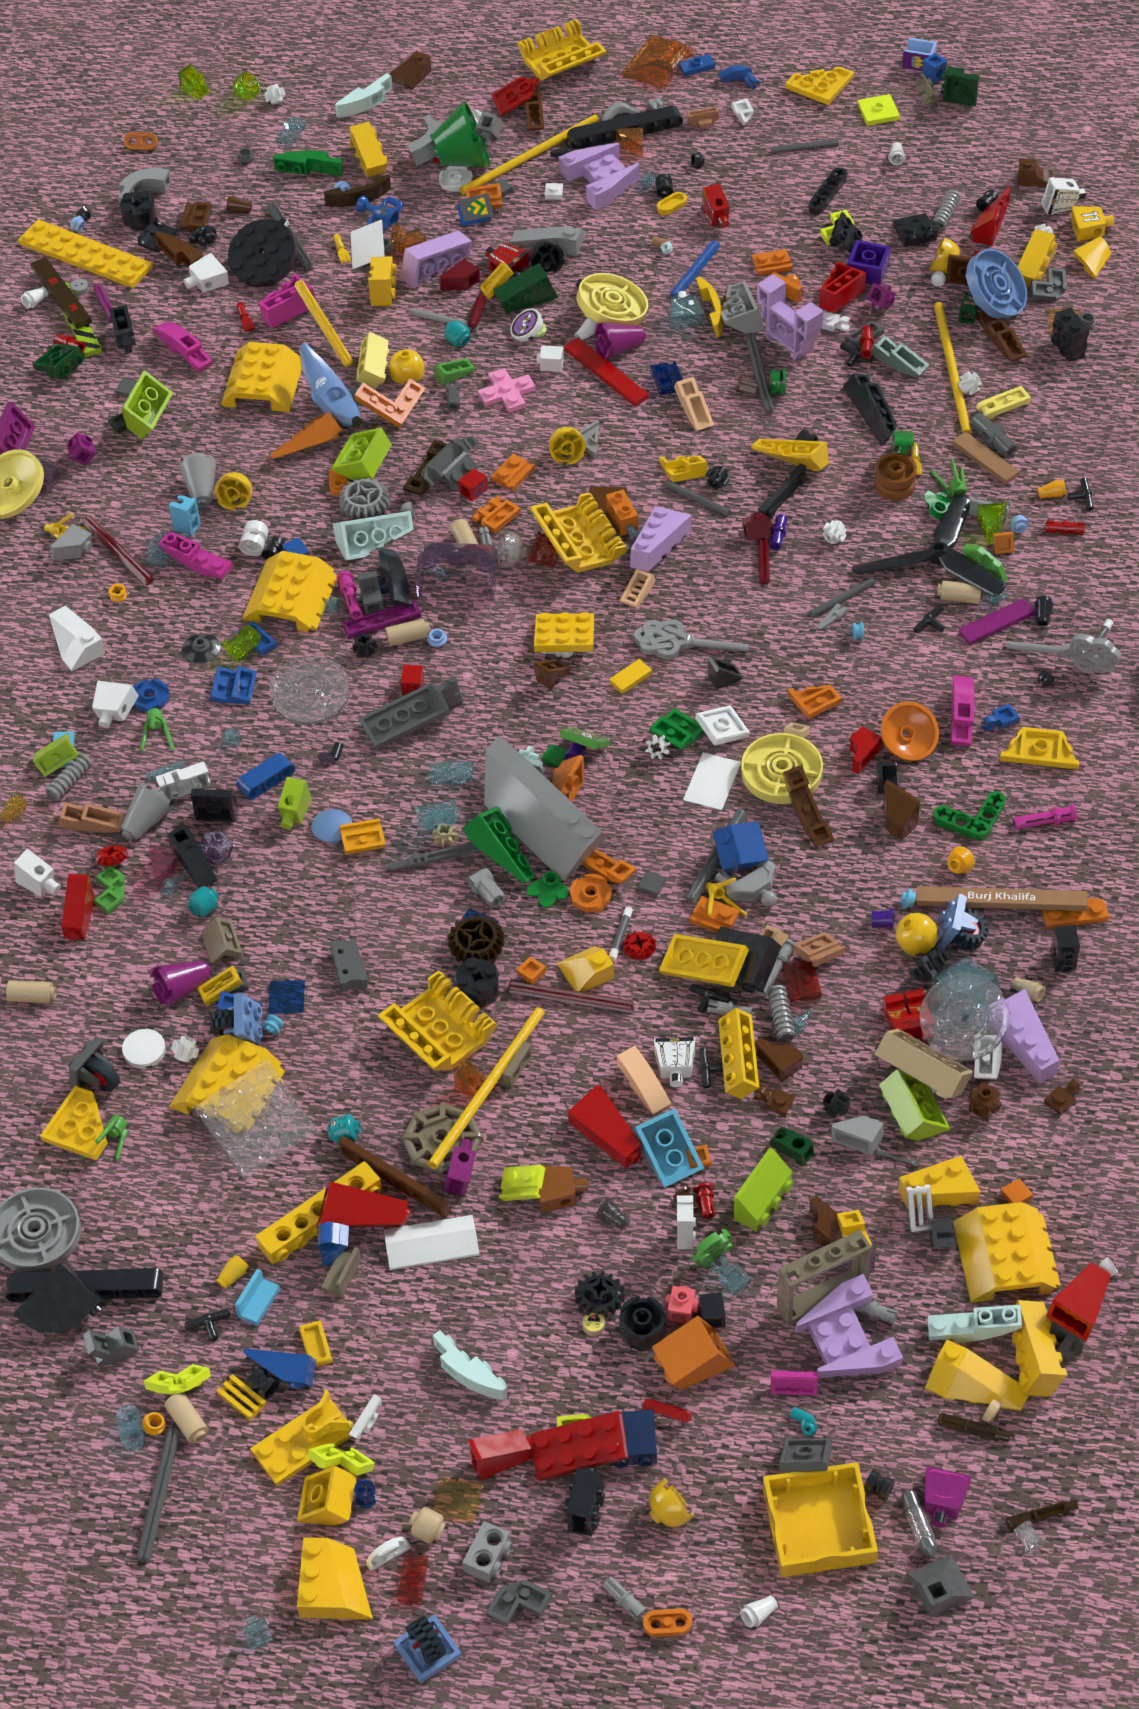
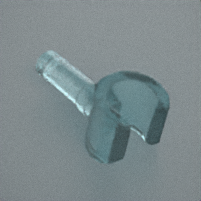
M432 564L428 566L429 569L436 573L441 583L444 582V578H450L445 567L439 569Z
M187 872L173 880L171 878L165 879L164 890L168 895L177 891L176 884L188 876Z
M812 1008L803 1016L794 1018L793 1026L798 1034L807 1028L805 1021L814 1012Z

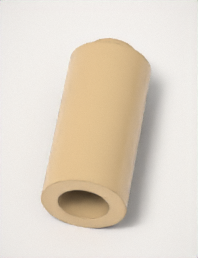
M458 519L454 521L450 526V530L463 557L466 559L477 557L481 548L467 520Z
M943 581L942 584H938L937 596H941L940 600L979 604L981 590L968 583Z
M424 619L385 628L389 646L428 638V633L431 632L429 623L425 622Z
M9 980L6 988L8 1002L51 1003L52 999L56 998L57 993L56 987H53L52 982Z
M177 1393L169 1397L164 1406L188 1442L200 1443L205 1440L209 1429L185 1393Z

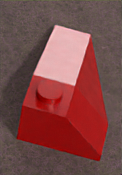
M1007 187L978 217L976 224L972 225L970 235H973V242L994 245L1010 201L1011 188Z

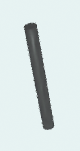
M830 139L772 146L770 151L772 154L838 146L839 140Z
M666 480L664 483V487L727 517L731 514L730 509L671 481Z
M870 578L815 607L808 613L813 618L834 607L836 603L839 604L875 585L876 582L874 578Z

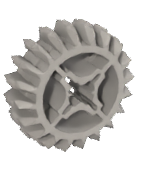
M362 477L361 480L354 479V482L348 481L347 486H343L339 494L340 508L346 517L350 516L351 520L381 516L382 513H386V508H389L390 496L387 487L383 485V482H378L377 479L371 480L370 477L368 479H363Z

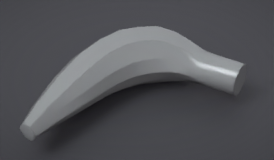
M623 102L613 103L604 112L601 121L613 119L623 113H640V110L632 108Z

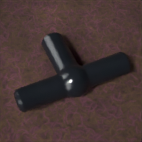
M564 140L561 142L562 149L551 150L550 156L559 157L571 151L584 148L570 149L568 142Z
M841 343L840 345L841 350L851 354L846 362L849 367L853 366L858 357L869 362L874 361L875 357L873 355L870 358L861 357V349L858 347L855 348L846 343Z
M1083 477L1080 479L1082 491L1070 492L1067 496L1068 500L1084 498L1086 509L1090 511L1094 509L1091 497L1092 491L1089 489L1087 478Z
M937 605L930 613L925 614L923 619L913 628L914 632L920 633L928 624L940 633L943 632L945 626L935 619L944 610L943 606Z
M691 984L689 988L690 992L704 996L697 1008L701 1013H705L710 999L729 1003L731 1000L730 996L718 993L712 988L707 989L696 984Z
M701 1047L699 1049V1071L702 1077V1087L707 1089L711 1087L710 1072H723V1063H709L707 1048Z
M226 1308L211 1314L205 1313L201 1317L186 1321L184 1323L185 1329L188 1331L205 1326L210 1341H215L218 1339V1334L213 1322L230 1317V1312Z

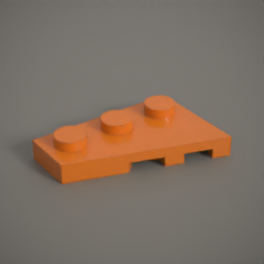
M1087 898V911L1041 910L1047 930L1058 926L1109 921V914L1103 899Z

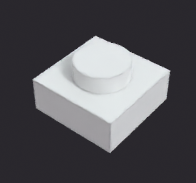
M546 183L545 199L562 200L563 183Z

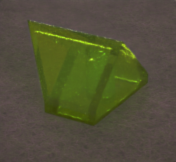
M191 63L178 72L182 92L197 100H200L210 92L203 73L194 68Z
M1007 502L978 505L977 520L987 545L993 542V534L1000 533L1004 528Z

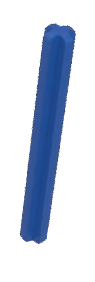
M712 240L670 291L672 298L678 299V292L685 291L720 248L718 241Z

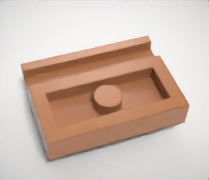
M823 932L794 944L793 952L807 962H813L812 965L816 967L845 954L846 947L840 946L837 940Z

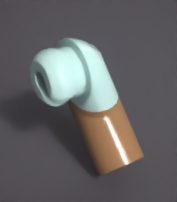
M656 236L653 237L652 245L659 246L664 254L672 252L673 247L670 240Z

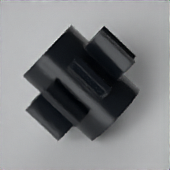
M714 466L713 469L709 468L706 473L708 477L706 481L714 489L726 487L730 480L727 469L722 466Z
M359 635L357 638H354L353 652H357L358 657L368 658L371 654H375V648H377L376 640H372V635Z
M837 1089L836 1093L830 1091L823 1098V1110L827 1111L826 1114L833 1118L837 1114L843 1116L850 1108V1098L839 1089Z

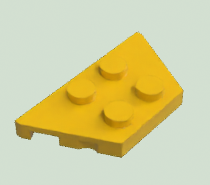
M1022 727L1017 736L1009 743V747L1005 752L1002 751L1000 755V761L1079 769V760L1075 759L1073 749L1067 742L1063 731Z

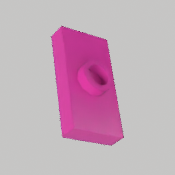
M771 1371L770 1394L817 1395L818 1372Z

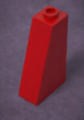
M599 1084L568 1111V1123L624 1168H628L631 1164L634 1165L640 1160L641 1143Z
M330 1181L326 1185L316 1228L319 1229L320 1224L325 1222L349 1226V1228L397 1227L402 1225L404 1221L407 1222L410 1209L407 1208L408 1201Z
M1091 1262L1053 1299L1046 1317L1086 1342L1096 1322L1111 1274Z

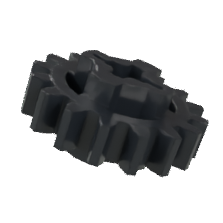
M948 949L940 954L934 950L915 962L917 968L908 973L913 981L922 976L925 980H928L946 969L947 967L944 963L952 959L953 956Z
M593 1271L592 1277L585 1274L584 1281L578 1280V1287H575V1303L579 1304L580 1311L586 1309L587 1316L594 1313L595 1318H598L599 1314L607 1318L608 1312L613 1315L616 1314V1308L621 1309L622 1302H624V1286L620 1285L619 1278L613 1280L612 1273L608 1277L605 1276L604 1271H601L600 1275Z

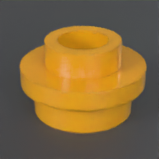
M157 1412L147 1414L142 1421L143 1430L152 1436L161 1434L166 1426L165 1419ZM154 1423L157 1427H153L150 1424Z

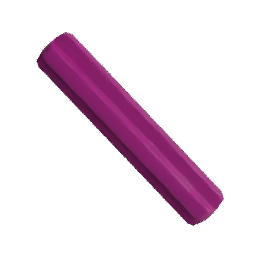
M94 284L93 291L108 321L112 322L109 308H113L102 284Z

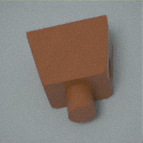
M542 1165L545 1167L542 1189H539L541 1213L575 1205V1193L588 1191L587 1178L574 1179L572 1167Z

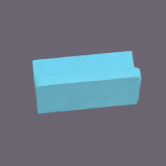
M259 1269L255 1271L235 1303L238 1318L256 1326L259 1325L280 1291V1286L264 1279L262 1271Z

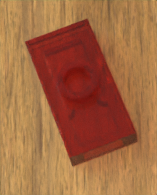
M404 1554L397 1598L398 1603L422 1605L429 1556Z

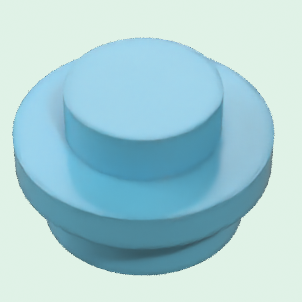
M910 888L906 892H902L899 903L903 904V909L913 907L916 892H913Z

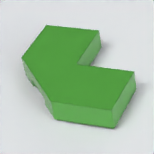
M966 544L962 548L968 558L983 566L984 569L1004 583L1008 580L1003 564L982 546Z
M108 866L95 876L96 881L107 890L94 900V904L108 915L124 903L125 876L113 866Z

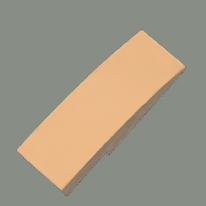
M694 377L676 382L674 388L695 430L699 431L714 426L702 391L699 392Z
M636 1046L617 1055V1066L627 1077L629 1085L652 1115L671 1106V1102L658 1078Z

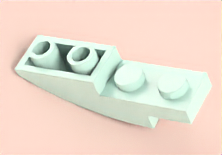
M386 73L364 90L358 87L335 104L336 116L342 118L355 115L385 101V94L393 89L391 75Z
M1021 1305L974 1308L972 1313L928 1316L930 1341L953 1339L954 1343H965L994 1338L1022 1328Z
M441 1330L433 1335L434 1346L442 1354L440 1356L441 1367L450 1376L479 1394L503 1401L507 1398V1385L501 1377L497 1378L492 1373V1368L486 1361L482 1362L477 1356L470 1360L463 1350L460 1352L455 1347L456 1344L451 1336H445Z

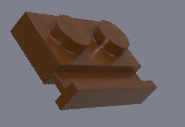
M187 202L180 223L181 230L187 228L188 231H196L199 226H207L212 211V204L201 202L190 204V202Z

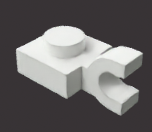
M823 311L822 329L833 332L836 328L847 332L850 325L846 324H848L850 317L843 316L840 318L839 314Z

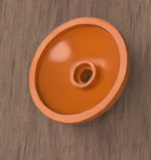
M912 701L900 702L892 706L883 716L880 728L881 737L886 748L894 756L905 761H918L933 752L939 739V727L934 715L925 706ZM903 732L907 733V738L903 736Z

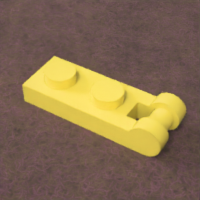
M1020 386L979 402L976 408L991 420L999 414L1030 403L1031 397Z

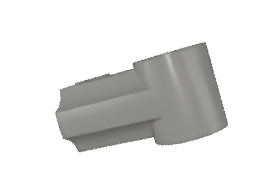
M486 867L467 877L470 888L474 893H479L490 907L496 908L506 899L505 894L497 886L493 875Z

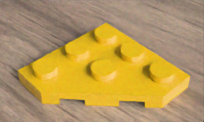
M834 67L832 71L824 72V69L810 71V74L806 75L796 73L785 83V89L829 105L854 78V72L842 67Z
M74 1086L40 1135L41 1140L97 1160L108 1142L106 1136L100 1143L97 1144L95 1142L104 1131L94 1093Z

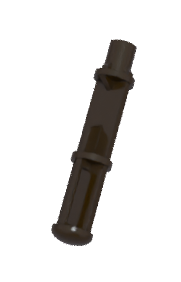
M943 1412L940 1413L937 1420L940 1427L996 1442L1000 1440L1009 1442L1011 1433L1002 1431L999 1427Z
M1076 1500L1060 1501L1059 1503L1032 1509L1031 1511L1014 1516H1007L1005 1523L1007 1528L1013 1531V1529L1034 1523L1037 1524L1051 1516L1062 1513L1068 1515L1070 1511L1078 1509V1503Z

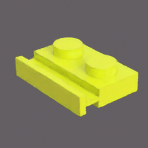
M542 1165L505 1167L501 1183L502 1194L499 1195V1198L503 1201L540 1198L539 1189H542L545 1167Z

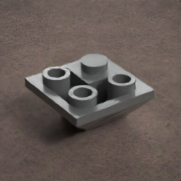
M951 1554L907 1574L930 1617L974 1598L970 1587Z

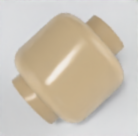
M423 1507L420 1512L414 1511L408 1523L412 1526V1536L428 1544L434 1540L438 1541L446 1526L443 1522V1516L428 1507Z

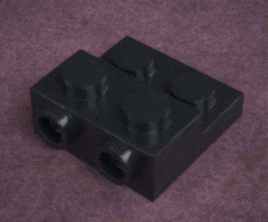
M926 213L895 219L892 222L903 247L937 240L938 229Z
M191 789L190 796L195 820L236 822L238 805L236 797H233L231 790Z

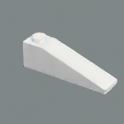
M64 606L49 614L62 661L72 672L105 654L102 638L89 624L68 607Z

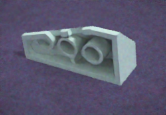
M411 511L333 523L335 541L345 560L366 557L374 549L384 547V544L390 540H396L414 530Z

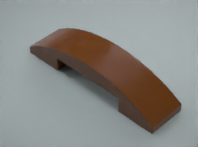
M802 765L784 771L783 777L790 800L804 831L813 845L818 847L833 841L834 837L827 821H823L808 787L810 783Z

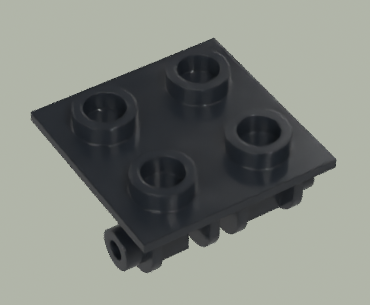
M841 212L840 217L835 221L829 242L833 247L842 244L851 254L856 240L862 241L863 234L851 222V219Z

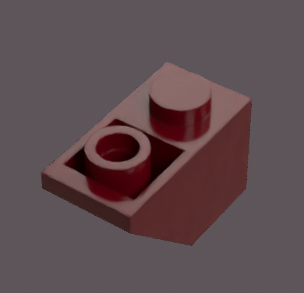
M463 259L439 276L440 289L442 291L470 289L480 282L479 268Z

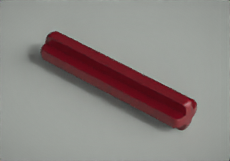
M482 293L476 298L467 324L473 330L479 324L487 301V296H483Z
M767 538L758 539L759 583L761 585H768L770 583Z

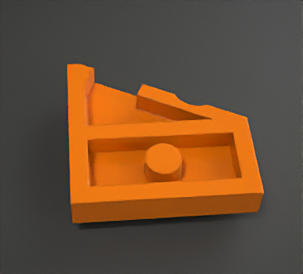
M831 685L806 687V690L794 691V688L787 689V695L808 720L842 703V697Z

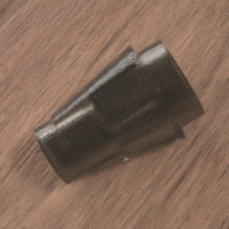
M605 1200L596 1212L599 1220L622 1231L625 1230L631 1221L613 1201Z

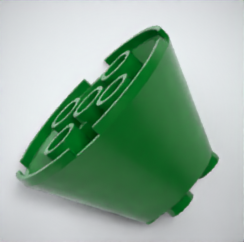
M466 101L462 102L435 132L430 134L431 140L435 144V147H433L435 154L439 157L442 167L489 168L491 164L483 137L478 135L476 130L477 122Z

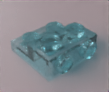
M454 799L414 807L419 828L432 829L435 825L442 823L452 825L460 819L459 810Z

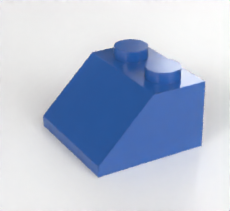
M758 821L733 824L712 832L723 871L733 874L769 861Z

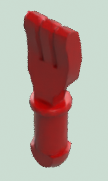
M238 302L236 308L242 319L244 331L254 330L255 326L251 318L248 317L245 305L242 302Z

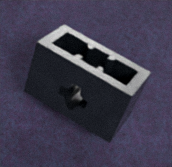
M1076 925L1054 927L1050 949L1054 971L1067 973L1076 970L1080 950Z

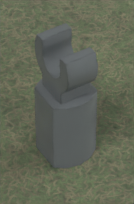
M449 382L446 383L448 410L460 409L459 382H456L455 387H450Z

